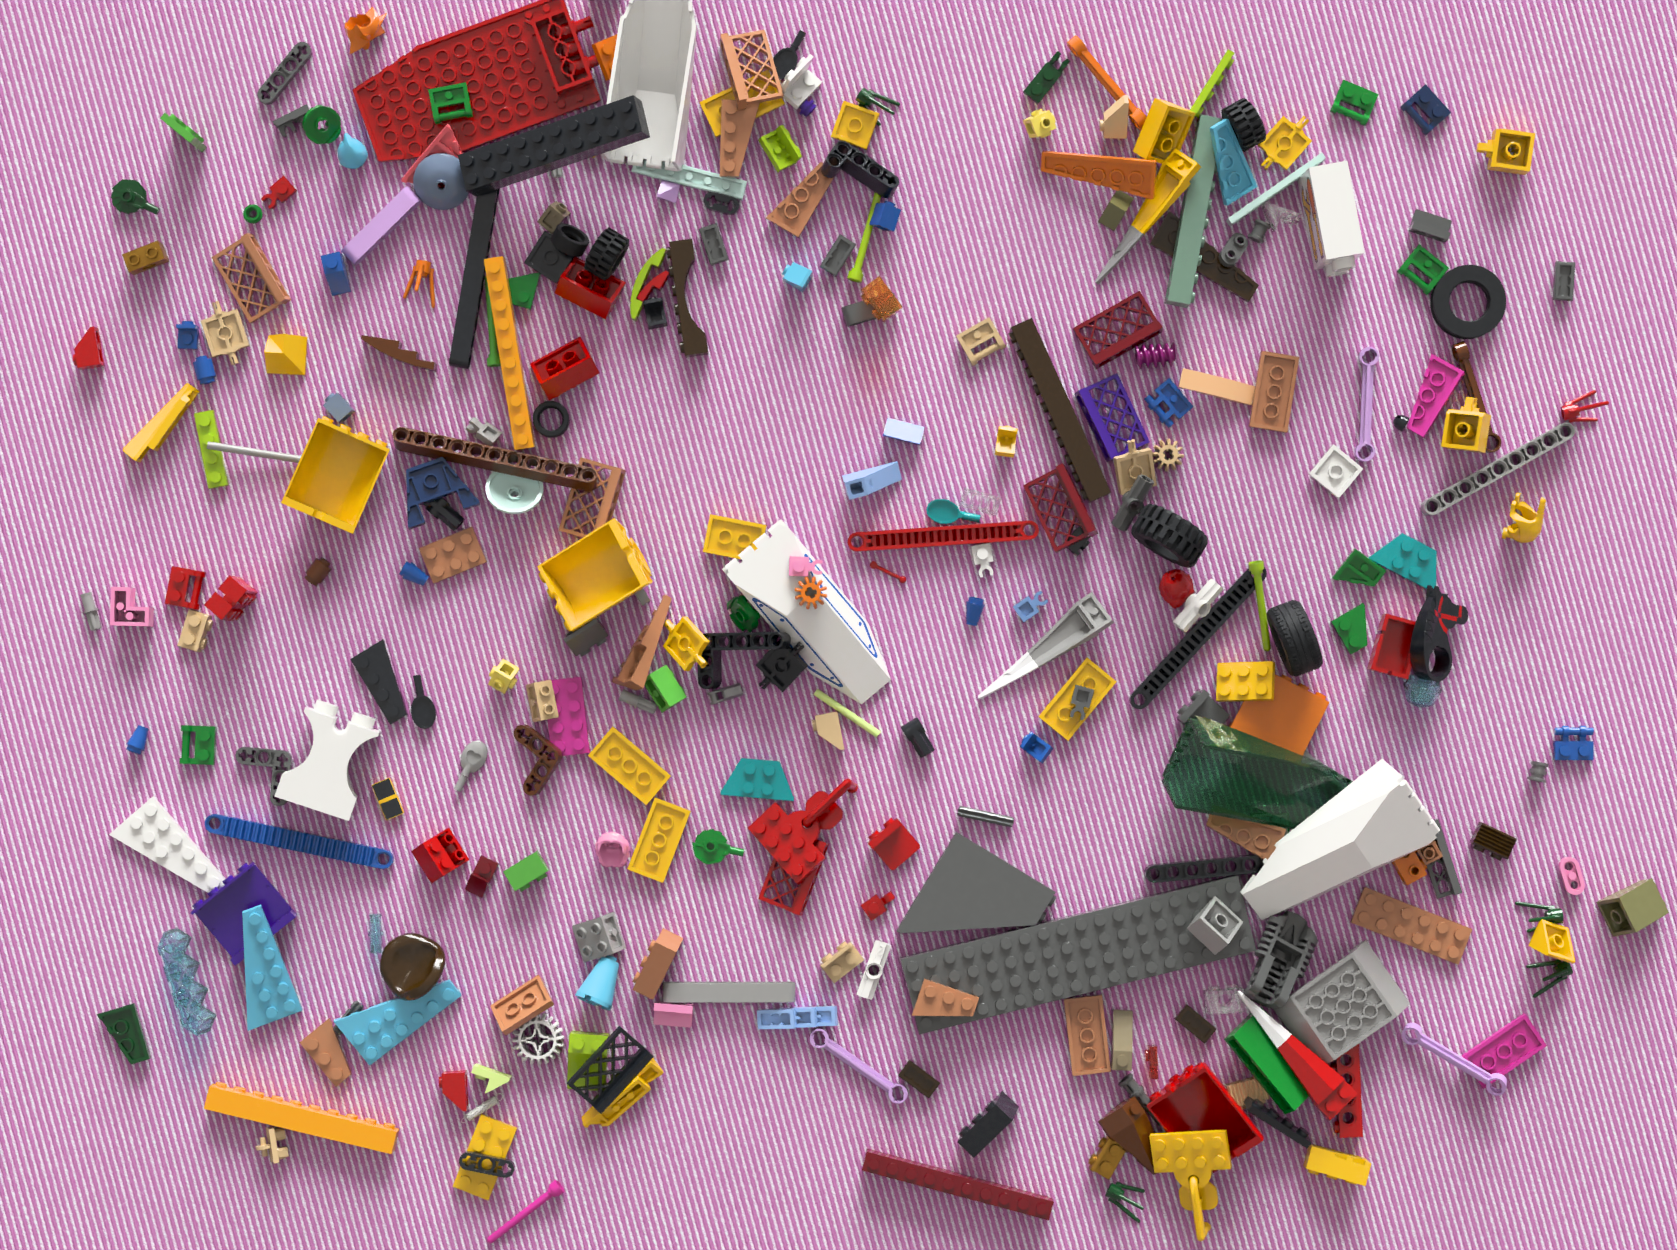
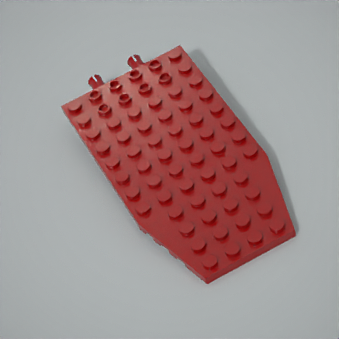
M539 0L417 45L412 51L398 58L396 62L386 66L381 72L361 83L352 91L378 161L381 163L419 158L447 124L450 125L461 151L465 152L600 102L601 99L590 72L591 68L599 66L596 55L584 56L577 37L578 32L594 27L590 15L573 21L570 18L564 0ZM466 82L473 117L455 118L435 124L428 89ZM464 104L439 108V114L465 109Z

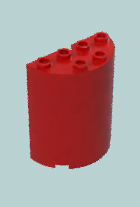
M1200 1062L1195 1066L1190 1064L1183 1070L1184 1073L1172 1076L1168 1080L1169 1083L1160 1092L1156 1091L1149 1097L1151 1101L1146 1107L1167 1133L1227 1129L1231 1160L1241 1156L1264 1139L1261 1132L1205 1062Z

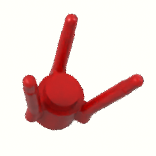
M1593 390L1572 401L1564 402V406H1561V414L1563 420H1568L1569 423L1596 422L1598 418L1576 416H1580V411L1605 406L1609 402L1605 401L1579 408L1578 405H1574L1595 394L1596 390Z

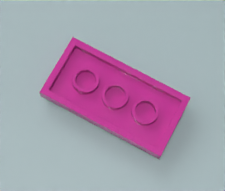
M582 677L551 680L559 716L547 719L550 742L561 750L562 756L590 753Z
M1523 1013L1461 1055V1057L1490 1074L1500 1073L1505 1075L1547 1045L1527 1015ZM1476 1079L1480 1086L1485 1089L1486 1084Z

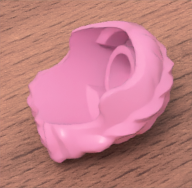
M608 832L602 834L595 843L599 863L605 867L625 866L630 851L628 841L619 833Z

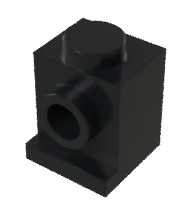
M1079 526L1071 535L1077 537L1083 534L1084 531ZM1091 536L1067 547V549L1077 557L1080 554L1078 550L1081 549L1083 551L1090 543L1088 539Z

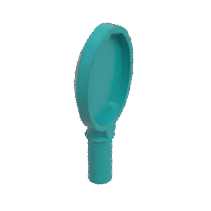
M946 499L933 500L926 509L927 515L933 521L941 524L953 523L958 518L978 523L980 520V515L959 511L955 503Z

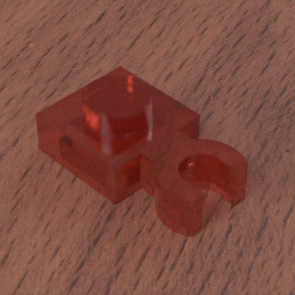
M1155 1044L1147 1045L1148 1050H1144L1145 1061H1148L1149 1078L1158 1079L1157 1046Z

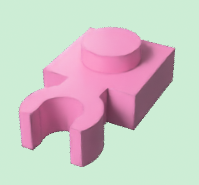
M790 556L789 576L808 577L809 571L820 575L822 571L815 570V565L823 564V561L815 560L809 563V557Z

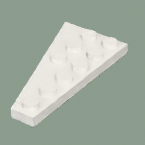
M151 797L109 834L207 893L214 887L219 889L224 885L222 881L226 878L155 797Z

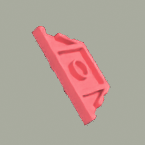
M447 124L416 160L401 178L402 182L413 183L414 173L418 164L427 156L436 153H447L458 158V155L463 154L450 125ZM440 182L438 183V186L440 188L445 187V184Z

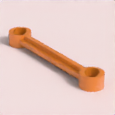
M1075 35L1066 43L1070 51L1081 59L1115 101L1125 95L1090 54L1086 45L1078 36ZM1128 98V117L1134 126L1141 130L1147 117Z

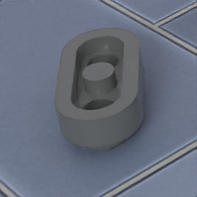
M1235 233L1229 238L1218 256L1223 266L1232 267L1238 262L1248 246L1246 236L1241 233Z

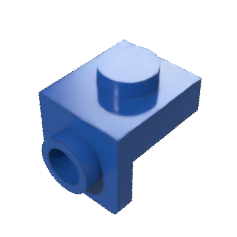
M1033 732L1024 736L1020 745L1024 751L1042 764L1054 749Z

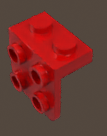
M890 818L883 824L884 829L880 832L876 830L868 837L870 839L868 844L891 870H895L919 850L920 844L898 818L894 820Z

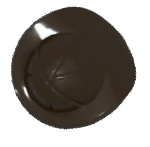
M416 933L403 934L391 940L385 946L380 959V973L383 980L394 995L405 1001L417 1000L426 995L436 986L445 967V954L442 947L434 940Z

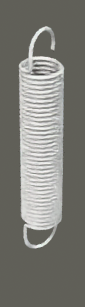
M497 1095L465 1114V1117L471 1121L495 1106V1104L499 1103Z

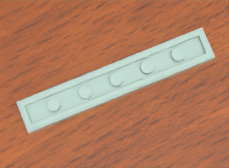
M1320 153L1226 220L1229 226L1234 225L1297 181L1309 167L1320 165L1326 158L1324 154Z
M644 160L643 167L633 166L631 170L632 173L707 192L731 196L742 201L747 185L745 180L733 177H720V174L682 165V170L678 172L665 170L664 162L662 169L647 168V160Z

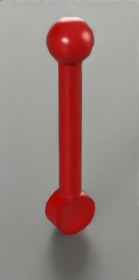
M875 561L870 563L872 569L876 568L898 579L900 583L906 582L905 576H899L877 565Z

